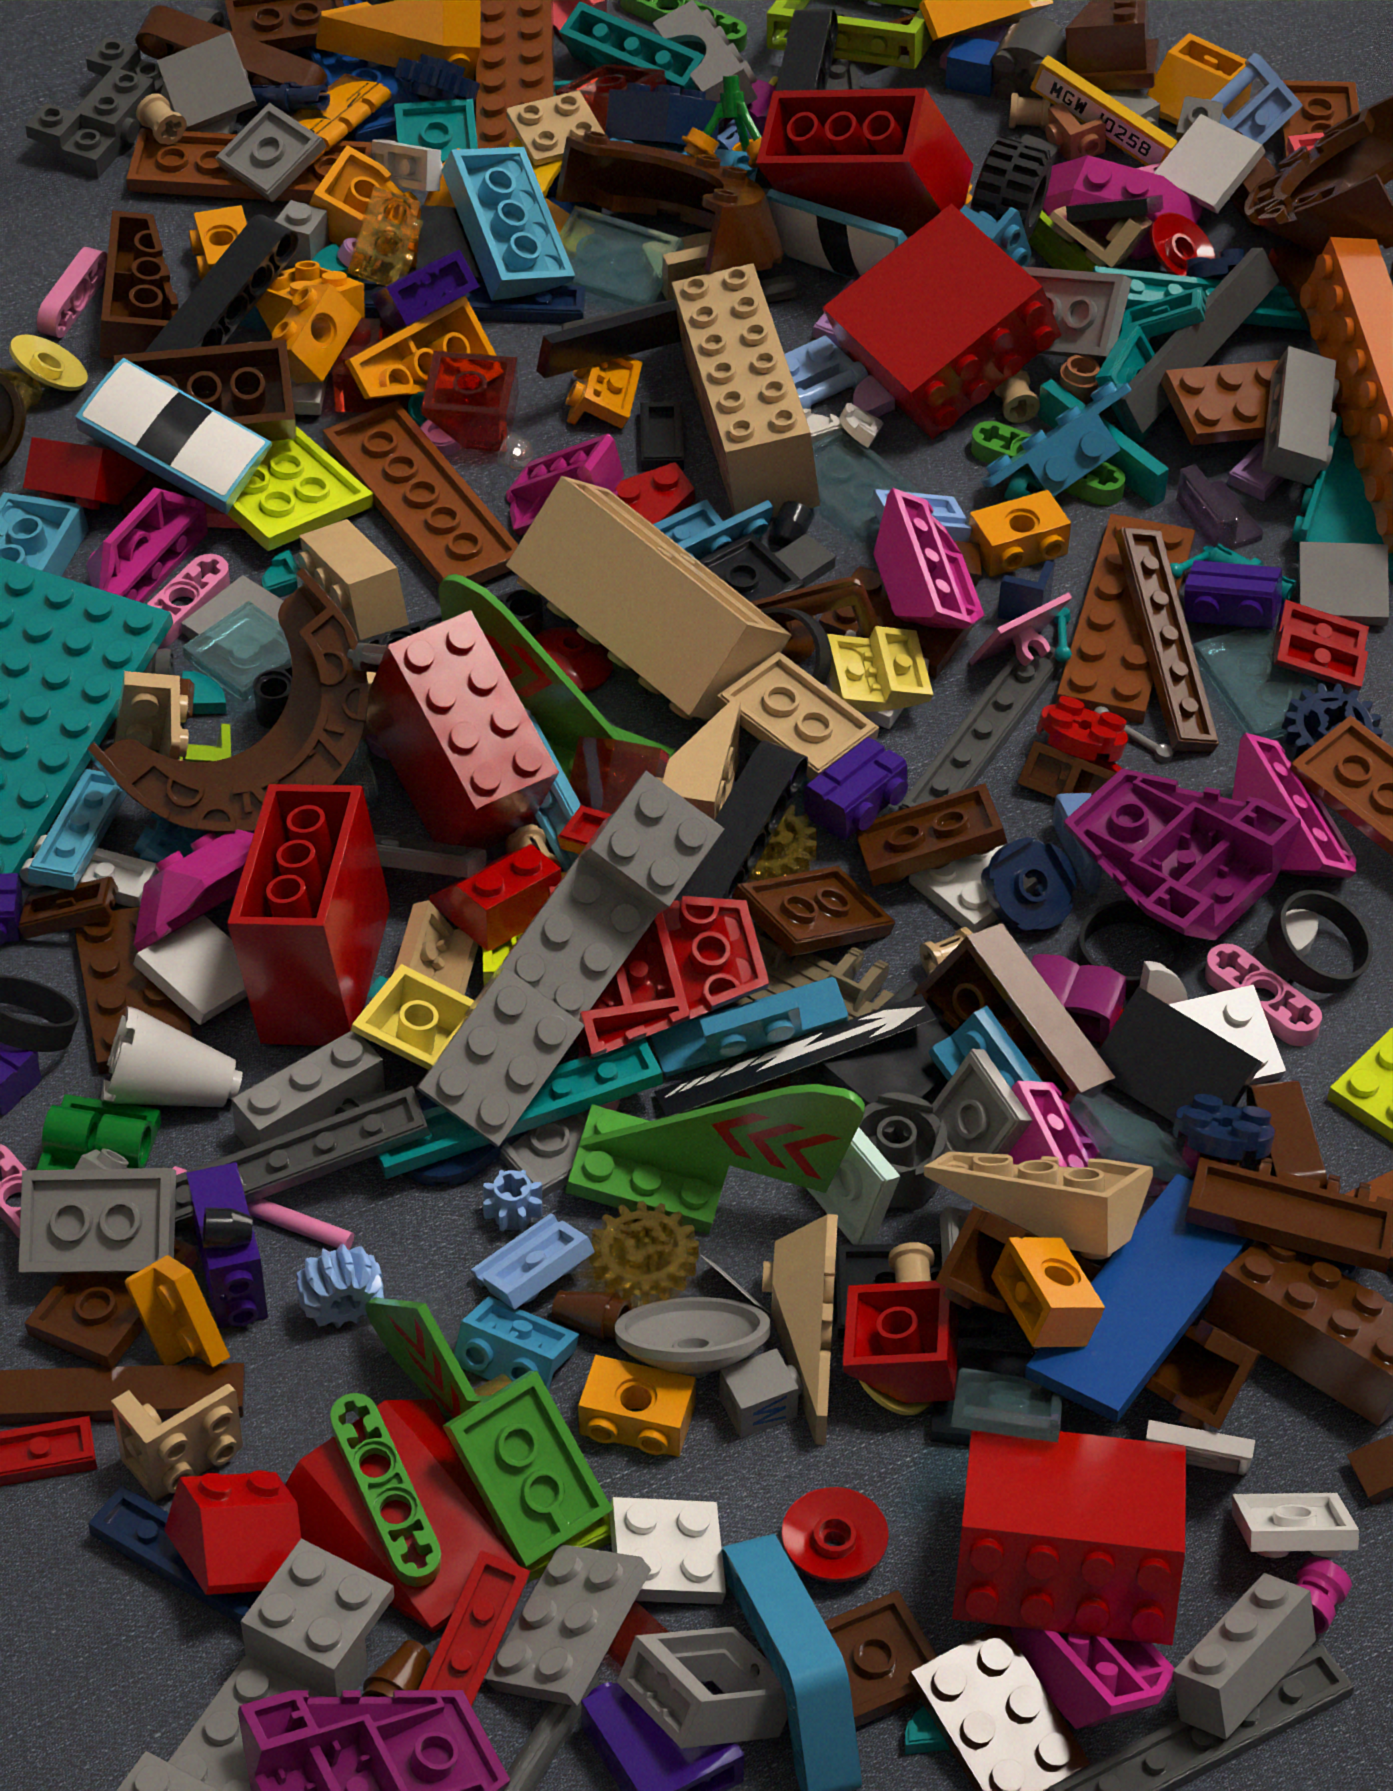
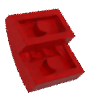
M1285 600L1280 608L1277 622L1274 664L1333 684H1341L1345 688L1360 691L1368 657V651H1365L1369 626Z

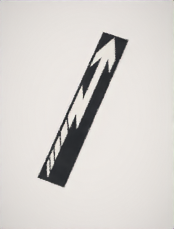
M922 994L659 1089L654 1091L666 1117L673 1116L937 1018Z

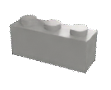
M1291 346L1287 347L1272 370L1262 471L1306 485L1312 483L1320 470L1326 471L1333 454V447L1328 446V441L1336 421V413L1331 412L1332 403L1339 388V380L1335 379L1336 360Z
M352 1031L346 1033L232 1098L236 1135L247 1148L335 1116L336 1108L342 1106L346 1098L384 1092L383 1059L362 1036Z
M1266 1573L1261 1575L1173 1670L1180 1721L1223 1739H1227L1316 1641L1310 1590Z

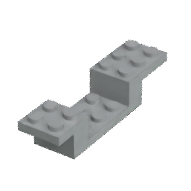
M648 771L642 773L616 811L600 825L465 1013L467 1018L416 1089L495 1147L500 1146L585 1026L579 1021L580 1013L591 1009L657 914L672 904L725 828Z
M301 1538L241 1620L246 1654L170 1760L166 1762L145 1751L117 1791H251L238 1718L239 1705L290 1690H308L309 1697H340L342 1690H356L368 1673L365 1638L393 1600L394 1586Z

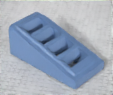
M1091 793L1058 794L1055 798L1053 826L1087 894L1097 893L1100 886L1102 867L1064 828V820L1092 795Z

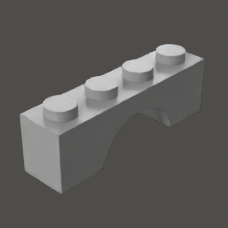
M691 0L653 22L659 36L705 55L699 66L690 73L696 89L706 92L707 100L720 102V93L724 92L723 76L739 75L740 91H744V102L746 105L758 99L751 85L757 82L751 67L746 60L743 61L733 43L730 44L721 26H717L708 9L701 12L696 3Z

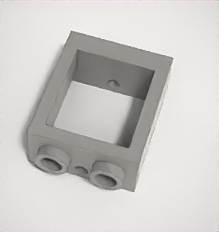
M734 1627L636 1635L617 1680V1683L681 1749L780 1737L788 1718L785 1693L768 1660ZM713 1681L725 1694L712 1695L701 1682Z

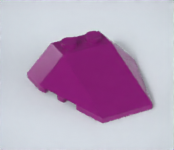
M1123 768L1064 820V828L1146 915L1183 935L1216 940L1273 886L1301 826L1300 818L1263 799L1248 796L1246 802L1220 797V790L1205 787L1204 793L1179 788L1177 780Z
M290 1690L239 1705L238 1718L251 1791H503L510 1783L507 1772L463 1690H394L392 1697H361L360 1690H342L340 1697H309L308 1690Z

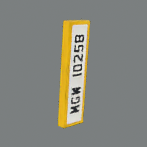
M1047 55L1040 63L1030 87L1031 90L1054 105L1063 103L1071 114L1083 124L1101 118L1106 124V139L1144 165L1148 166L1163 162L1178 143L1176 139L1051 56Z

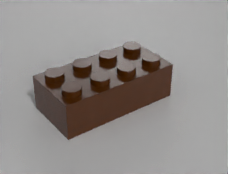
M286 339L113 355L114 365L125 358L269 441L296 438L295 412Z
M1257 1241L1222 1270L1204 1318L1244 1343L1254 1347L1271 1360L1375 1425L1379 1426L1393 1413V1304L1385 1300L1380 1293L1365 1288L1342 1274L1336 1266L1323 1262L1311 1254Z

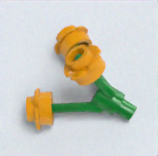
M739 75L723 76L724 92L720 93V103L716 104L713 115L703 132L692 127L687 137L682 136V141L687 144L683 151L695 158L699 154L717 157L714 153L720 143L713 139L711 135L721 118L734 117L740 142L735 144L732 150L746 152L750 158L748 161L749 167L757 168L756 161L762 137L744 102V91H740ZM746 128L752 139H748Z

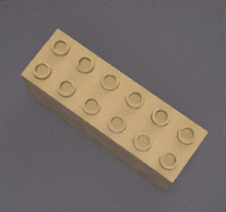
M754 263L672 282L684 359L734 516L766 500H769L774 507L771 518L777 516L782 504L787 501L799 502L807 508L820 506L811 432Z
M560 477L506 564L507 567L519 576L517 583L535 595L542 594L549 600L546 606L553 613L567 620L571 618L579 625L577 632L582 637L594 644L601 643L610 650L607 654L610 660L629 670L632 668L640 675L638 682L643 687L655 694L661 695L662 693L671 700L669 704L670 709L687 720L698 717L708 723L720 711L716 707L717 695L778 651L781 652L792 636L609 489L568 477Z

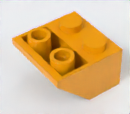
M1188 33L1167 52L1156 74L1155 86L1149 88L1147 95L1160 103L1159 117L1161 119L1178 125L1185 97L1190 96L1211 100L1246 66L1245 61L1247 59ZM1252 82L1223 109V114L1228 119L1250 99Z
M300 261L295 264L294 268L281 271L255 304L272 334L277 324L284 320L293 305L292 299L301 288L307 285L330 283L362 315L351 335L365 331L364 283L348 278L344 272L330 271L322 268L315 261Z

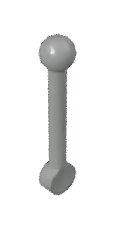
M1102 706L1094 710L1099 714L1109 712L1106 707ZM1125 726L1124 730L1128 737L1153 751L1156 760L1161 763H1168L1172 760L1174 750H1172L1170 745H1158L1129 726Z

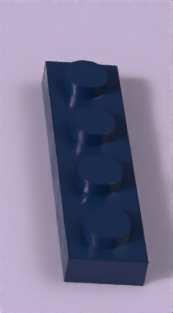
M121 1485L88 1523L90 1535L241 1625V1620L262 1591L206 1595L164 1531L169 1513Z

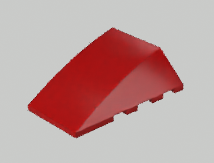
M556 887L548 888V898ZM682 896L681 901L674 900L668 908L657 914L591 1009L580 1013L579 1021L585 1026L575 1041L590 1059L767 989L769 987V979L747 901Z
M435 1399L384 1400L377 1405V1408L440 1545L441 1568L435 1580L427 1585L415 1587L409 1586L398 1579L334 1437H331L300 1459L285 1486L298 1505L302 1539L394 1586V1598L389 1605L425 1629L435 1633L449 1622L480 1550L513 1564H518L443 1428L446 1421ZM360 1417L351 1423L358 1435V1444L367 1440L363 1428L364 1417ZM378 1454L369 1455L360 1463V1470L368 1477H381L390 1469L388 1459ZM393 1500L382 1507L380 1514L388 1523L399 1524L409 1518L411 1508L403 1501ZM412 1533L404 1538L408 1547V1561L404 1564L413 1562L417 1569L424 1568L426 1566V1556L429 1553L420 1555L417 1552L413 1543Z

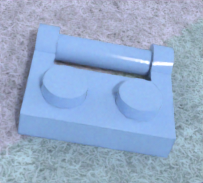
M1253 53L1245 61L1246 66L1211 101L1221 102L1224 109L1256 77L1259 78L1264 86L1230 119L1222 112L1220 124L1234 131H1239L1244 136L1263 144L1303 105L1260 55Z
M826 335L784 354L803 409H811V405L850 387L856 389L857 385L868 377L865 366L859 361L853 362Z

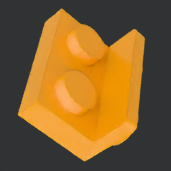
M625 356L574 370L573 376L577 377V381L572 385L565 402L567 405H570L567 422L575 425L583 412L586 411L622 429L630 417L642 362L630 356Z
M166 1255L125 1280L128 1292L163 1365H174L188 1356L191 1358L197 1356L214 1367L230 1358V1354L191 1269L171 1256Z

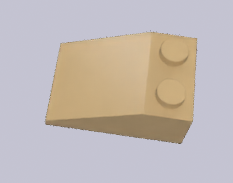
M731 700L668 759L663 778L656 777L712 820H715L733 789L739 766L741 701Z

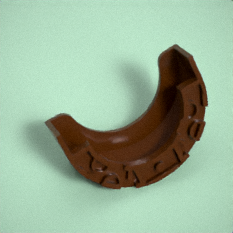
M1393 95L1323 132L1324 136L1316 141L1314 147L1309 151L1305 146L1298 148L1278 164L1280 168L1279 174L1271 178H1263L1255 186L1245 202L1244 210L1252 223L1318 256L1322 254L1330 237L1376 239L1378 245H1382L1384 249L1393 247V201L1384 187L1385 184L1393 180Z
M585 131L583 137H566L555 200L559 202H592L614 212H631L656 216L658 211L669 215L681 216L680 221L710 229L712 233L704 270L709 272H718L754 263L756 271L770 269L773 262L781 263L783 260L784 247L766 194L756 182L746 177V170L734 166H720L721 159L714 156L699 154L695 158L660 148L608 140V135L595 131Z
M304 568L296 573L298 589L285 599L278 612L279 626L284 632L292 659L291 690L279 719L260 741L239 754L210 762H187L172 759L156 753L132 739L119 740L104 752L95 742L87 748L93 763L124 792L147 810L165 820L195 830L215 833L235 832L237 829L252 831L256 828L268 784L334 785L346 770L360 743L366 723L368 710L367 672L354 670L352 668L353 660L347 659L348 650H355L359 643L347 618Z
M973 1206L935 1281L947 1287L943 1294L944 1297L964 1308L971 1310L974 1303L977 1302L1016 1319L992 1280L991 1275L1009 1237H1019L1021 1239L1024 1237H1041L1016 1224L1007 1222L1008 1220L999 1215ZM1072 1253L1091 1284L1103 1267L1076 1253ZM1200 1320L1197 1327L1190 1325L1145 1387L1181 1409L1182 1412L1178 1419L1185 1424L1204 1431H1208L1210 1426L1220 1429L1261 1352L1244 1342L1237 1341L1238 1338L1215 1325Z

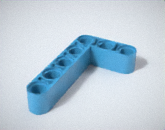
M770 1534L721 1547L723 1568L731 1592L785 1693L794 1767L800 1790L853 1791L862 1788L850 1682L843 1656L777 1536Z

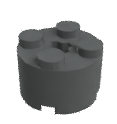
M1027 16L1021 18L1019 23L1014 25L1012 23L989 62L993 64L994 93L998 98L1009 102L1011 101V94L1018 93L1019 97L1043 99L1042 96L1030 89L1040 63L1049 55L1068 68L1066 39L1060 34L1062 28L1059 25L1045 18Z
M899 1092L878 1095V1101L865 1106L864 1116L859 1128L900 1175L888 1208L920 1209L926 1204L927 1198L940 1185L924 1176V1166L945 1154L947 1139L945 1123L943 1119L940 1121L933 1113V1106L920 1097Z

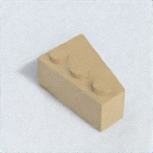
M348 519L299 535L303 551L298 553L300 568H304L335 602L347 618L358 641L409 625L398 568Z

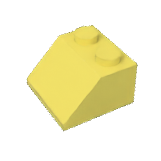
M401 964L353 1022L351 1031L429 1070L467 1018L465 1013L474 1000Z

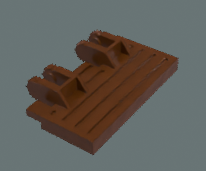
M1200 1152L1184 1222L1386 1273L1393 1244V1200L1377 1196L1376 1202L1369 1201L1371 1184L1360 1182L1352 1197L1340 1193V1176L1329 1174L1325 1189L1319 1188L1320 1181L1282 1171H1278L1277 1177L1271 1176L1270 1171L1273 1159L1261 1158L1260 1162L1257 1163L1256 1170L1251 1171L1241 1168L1243 1159H1228L1227 1164L1220 1163L1221 1158Z

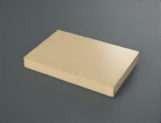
M779 651L717 695L716 707L720 710L731 700L741 701L740 725L760 741L767 740L807 756L808 768L806 776L811 780L819 776L865 738L870 737L875 740L878 737L879 727Z

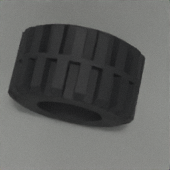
M1001 136L990 148L984 160L975 186L970 209L977 213L984 211L998 222L1008 209L1013 207L1020 213L1027 240H1029L1040 217L1049 187L1052 171L1050 150Z

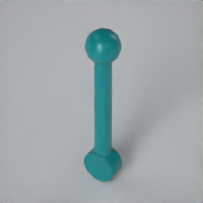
M1204 546L1201 554L1180 564L1170 563L1174 580L1179 579L1184 571L1190 569L1194 560H1208L1215 547Z
M1063 607L1053 618L1054 622L1058 623V647L1055 649L1054 656L1057 661L1062 663L1068 662L1072 656L1070 648L1067 647L1066 623L1071 620L1070 610Z

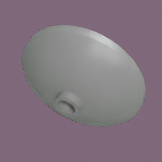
M711 1297L676 1298L649 1303L623 1314L615 1324L616 1342L630 1356L654 1368L696 1378L705 1377L710 1372L724 1369L756 1352L770 1335V1319L761 1309L736 1300Z

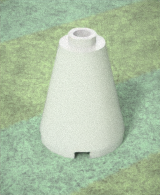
M127 1006L126 1016L122 1015L107 1063V1066H110L109 1073L113 1075L111 1081H103L101 1100L110 1104L223 1107L227 1098L232 1099L238 1095L242 1071L235 1070V1059L139 1009Z

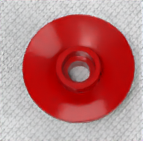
M1167 212L1159 215L1152 222L1149 237L1153 252L1161 265L1171 275L1186 276L1185 261L1187 259L1196 257L1216 258L1213 246L1206 234L1189 218L1178 213Z
M551 628L540 632L534 637L581 692H587L600 687L612 674V660L607 656L610 650L601 643L594 644L577 632V628Z
M825 1487L810 1491L791 1505L782 1524V1544L790 1561L806 1575L825 1582H847L868 1574L880 1563L888 1546V1525L882 1511L870 1498L852 1489ZM832 1540H836L841 1542L843 1545L830 1546L826 1543Z

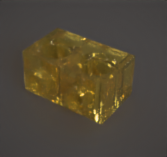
M374 186L364 211L347 273L384 286L397 281L399 274L407 276L414 256V252L407 250L409 242L416 244L423 224V220L416 218L421 202Z

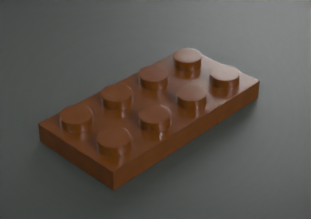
M140 906L112 911L111 919L75 927L99 1075L109 1073L110 1066H107L110 1051L122 1015L126 1016L127 1006L139 1009L192 1037L188 1014L133 965L138 953L134 946Z

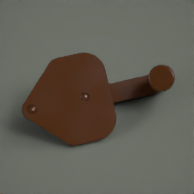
M844 577L751 601L760 610L773 607L796 609L809 614L815 620L817 614L851 606L859 627L856 637L870 638L874 627L879 626L863 583L853 577ZM779 614L771 617L773 621L792 635L781 653L795 664L808 659L813 654L815 645L805 625L789 614Z

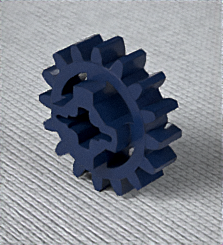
M420 54L418 61L399 57L394 73L395 77L411 83L409 92L432 101L456 100L457 98L473 99V102H475L480 83L463 77L464 67L425 54Z
M1320 683L1317 685L1315 694L1304 688L1301 691L1299 700L1291 699L1282 723V729L1286 730L1283 742L1284 744H1295L1291 755L1293 758H1297L1350 715L1381 738L1383 730L1378 728L1381 715L1370 714L1373 705L1371 700L1362 703L1357 701L1359 691L1356 689L1350 692L1349 695L1342 693L1341 684H1336L1333 692L1327 691L1326 687Z

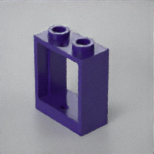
M458 249L371 294L370 297L388 331L391 332L407 326L478 288L479 285L461 250Z
M237 1162L187 1172L194 1230L218 1329L229 1326H245L254 1321L268 1318L261 1258L253 1226L252 1240L248 1244L230 1250L203 1249L205 1207L233 1208L250 1215Z

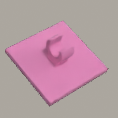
M1068 592L998 627L968 660L971 666L1013 645H1016V656L1024 666L1029 665L1034 659L1028 650V646L1034 647L1040 657L1043 658L1050 651L1048 641L1038 633L1072 599L1070 593Z

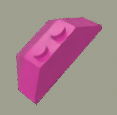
M1089 155L1052 166L1049 187L1042 208L1049 217L1055 209L1083 202L1163 195L1164 209L1161 212L1144 215L1152 222L1163 213L1174 212L1189 218L1198 225L1203 213V207L1164 176ZM1126 217L1087 222L1106 237L1120 219L1124 220ZM1150 230L1129 255V258L1139 260L1155 255L1150 243ZM1076 239L1073 240L1075 243L1081 244V243H1080L1079 241H1077Z
M608 433L528 462L506 492L507 501L511 504L509 512L513 530L518 535L526 534L561 476L607 488L617 496L618 491L615 488L624 477V472L615 440Z
M153 488L89 557L86 563L89 586L144 603L208 534L205 502Z
M892 488L887 495L873 555L894 615L903 621H912L927 627L968 629L978 623L985 615L961 551L946 528L931 515L934 510L926 499Z
M1245 733L1239 743L1232 799L1246 802L1248 796L1263 799L1301 819V826L1279 873L1284 872L1302 877L1351 878L1356 873L1357 859L1323 802L1306 789L1298 776L1290 769L1291 762L1284 755L1285 750L1276 740Z
M237 829L235 832H228L218 837L215 832H209L190 844L194 852L188 856L183 857L178 850L155 864L159 873L146 881L143 886L134 946L138 952L236 895L254 833Z
M1017 1081L1012 1086V1091L1033 1120L1008 1153L1013 1158V1164L1019 1165L1025 1161L1041 1160L1042 1156L1059 1157V1167L1088 1168L1089 1158L1108 1159L1097 1135L1079 1113L1060 1098L1062 1093L1053 1082Z
M1010 1626L1016 1644L1052 1702L1075 1729L1093 1727L1101 1723L1122 1719L1159 1704L1174 1682L1173 1670L1175 1668L1152 1643Z

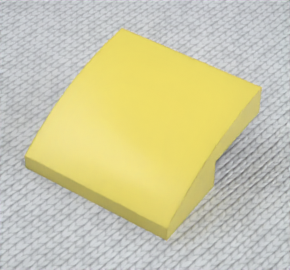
M875 626L870 638L827 634L832 654L829 678L833 693L857 711L875 712L901 709L931 701L933 691L916 630Z

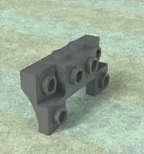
M105 37L86 58L87 70L104 78L74 111H70L45 103L25 125L27 138L38 141L56 151L77 172L98 179L127 145L136 139L140 128L144 127L136 117L139 103L148 95L161 94L164 83L159 66L155 63L141 60L140 50L137 46Z

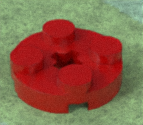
M1061 696L1057 704L1047 705L1042 709L1036 731L1039 735L1044 730L1049 733L1047 743L1054 748L1074 757L1095 761L1098 753L1110 754L1108 762L1117 761L1123 756L1128 741V734L1124 730L1127 721L1123 717L1110 712L1099 714L1086 709L1083 702L1069 696Z

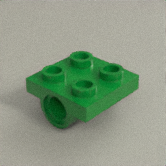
M65 1094L61 1105H52L46 1115L42 1132L43 1153L36 1170H74L81 1156L95 1149L98 1151L109 1149L118 1153L129 1162L127 1165L129 1169L145 1168L162 1122L160 1110L128 1104H110L98 1099Z

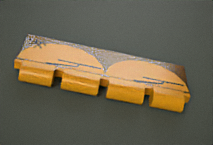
M345 73L327 87V92L320 93L330 94V103L326 110H299L291 116L294 120L323 138L327 146L311 164L321 157L325 151H328L344 138L348 132H351L366 120L371 113H374L392 97L390 90L381 83Z

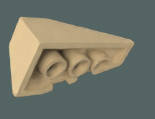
M947 1152L924 1166V1176L1041 1238H1062L1069 1250L1080 1251V1255L1084 1258L1104 1259L1110 1257L1114 1251L1131 1240L1153 1177V1167L1091 1158L1088 1160V1168L1059 1167V1157L1042 1156L1041 1160L1025 1161L1018 1165L1013 1164V1158L1008 1154Z
M827 1214L776 1240L774 1262L764 1261L762 1292H772L771 1314L788 1364H792L800 1376L803 1393L799 1397L814 1442L818 1445H826L838 1220V1215Z

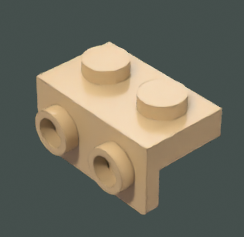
M430 900L415 903L411 910L394 972L403 964L465 995L479 944L460 928L454 930Z

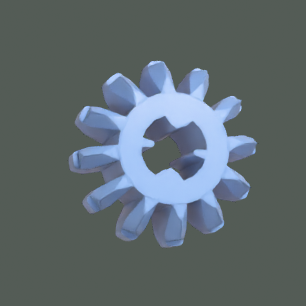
M341 1244L336 1250L330 1252L322 1248L321 1256L318 1258H306L305 1268L296 1273V1286L299 1293L300 1306L305 1311L306 1317L314 1318L318 1326H325L333 1322L338 1329L344 1322L353 1321L358 1324L359 1317L367 1315L365 1304L375 1297L384 1298V1286L381 1279L383 1275L380 1265L375 1261L374 1255L366 1254L362 1246L348 1250L344 1244Z

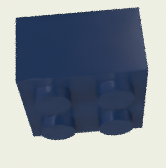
M627 83L626 90L610 89L605 134L610 139L686 146L687 144L681 139L682 136L687 137L692 127L703 132L713 115L716 104L720 102L707 100L706 92L683 89L682 95H680L681 87L657 85L650 92V85ZM719 123L711 135V137L716 141L718 138Z

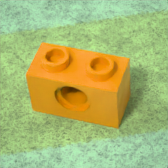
M242 205L194 213L195 230H189L188 232L192 254H200V256H196L200 281L203 280L247 225Z
M330 283L307 285L301 288L292 299L293 305L284 320L278 323L272 332L273 338L271 341L286 339L290 377L296 383L323 382L362 317Z
M1049 490L970 512L969 525H971L972 531L968 542L980 544L981 565L989 577L1015 571L1019 568L1068 554L1071 522Z
M1038 1237L1008 1238L991 1278L1033 1347H1086L1101 1319L1105 1306L1062 1238Z
M595 1355L578 1405L579 1434L589 1436L600 1443L615 1442L640 1448L644 1452L653 1455L668 1454L680 1457L696 1406V1377ZM638 1408L642 1409V1411L634 1412L630 1411V1409Z

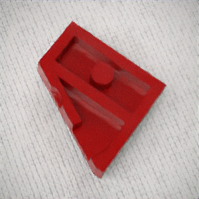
M676 462L622 480L615 488L618 491L617 497L651 524H655L685 510L695 501V488Z

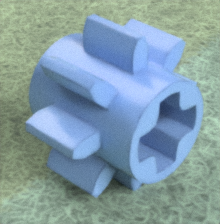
M500 1170L493 1184L484 1183V1218L491 1219L495 1217L499 1225V1231H504L505 1229H521L525 1231L532 1217H542L541 1182L531 1183L526 1175V1170H509L505 1172Z

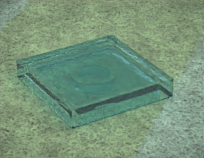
M247 601L182 646L183 656L186 660L242 702H246L254 696L253 682L260 673L291 663L289 646L284 632L279 626V622L250 601Z
M1076 1094L1069 1106L1070 1112L1104 1158L1153 1167L1154 1177L1171 1182L1176 1174L1189 1179L1193 1171L1156 1123L1081 1094Z

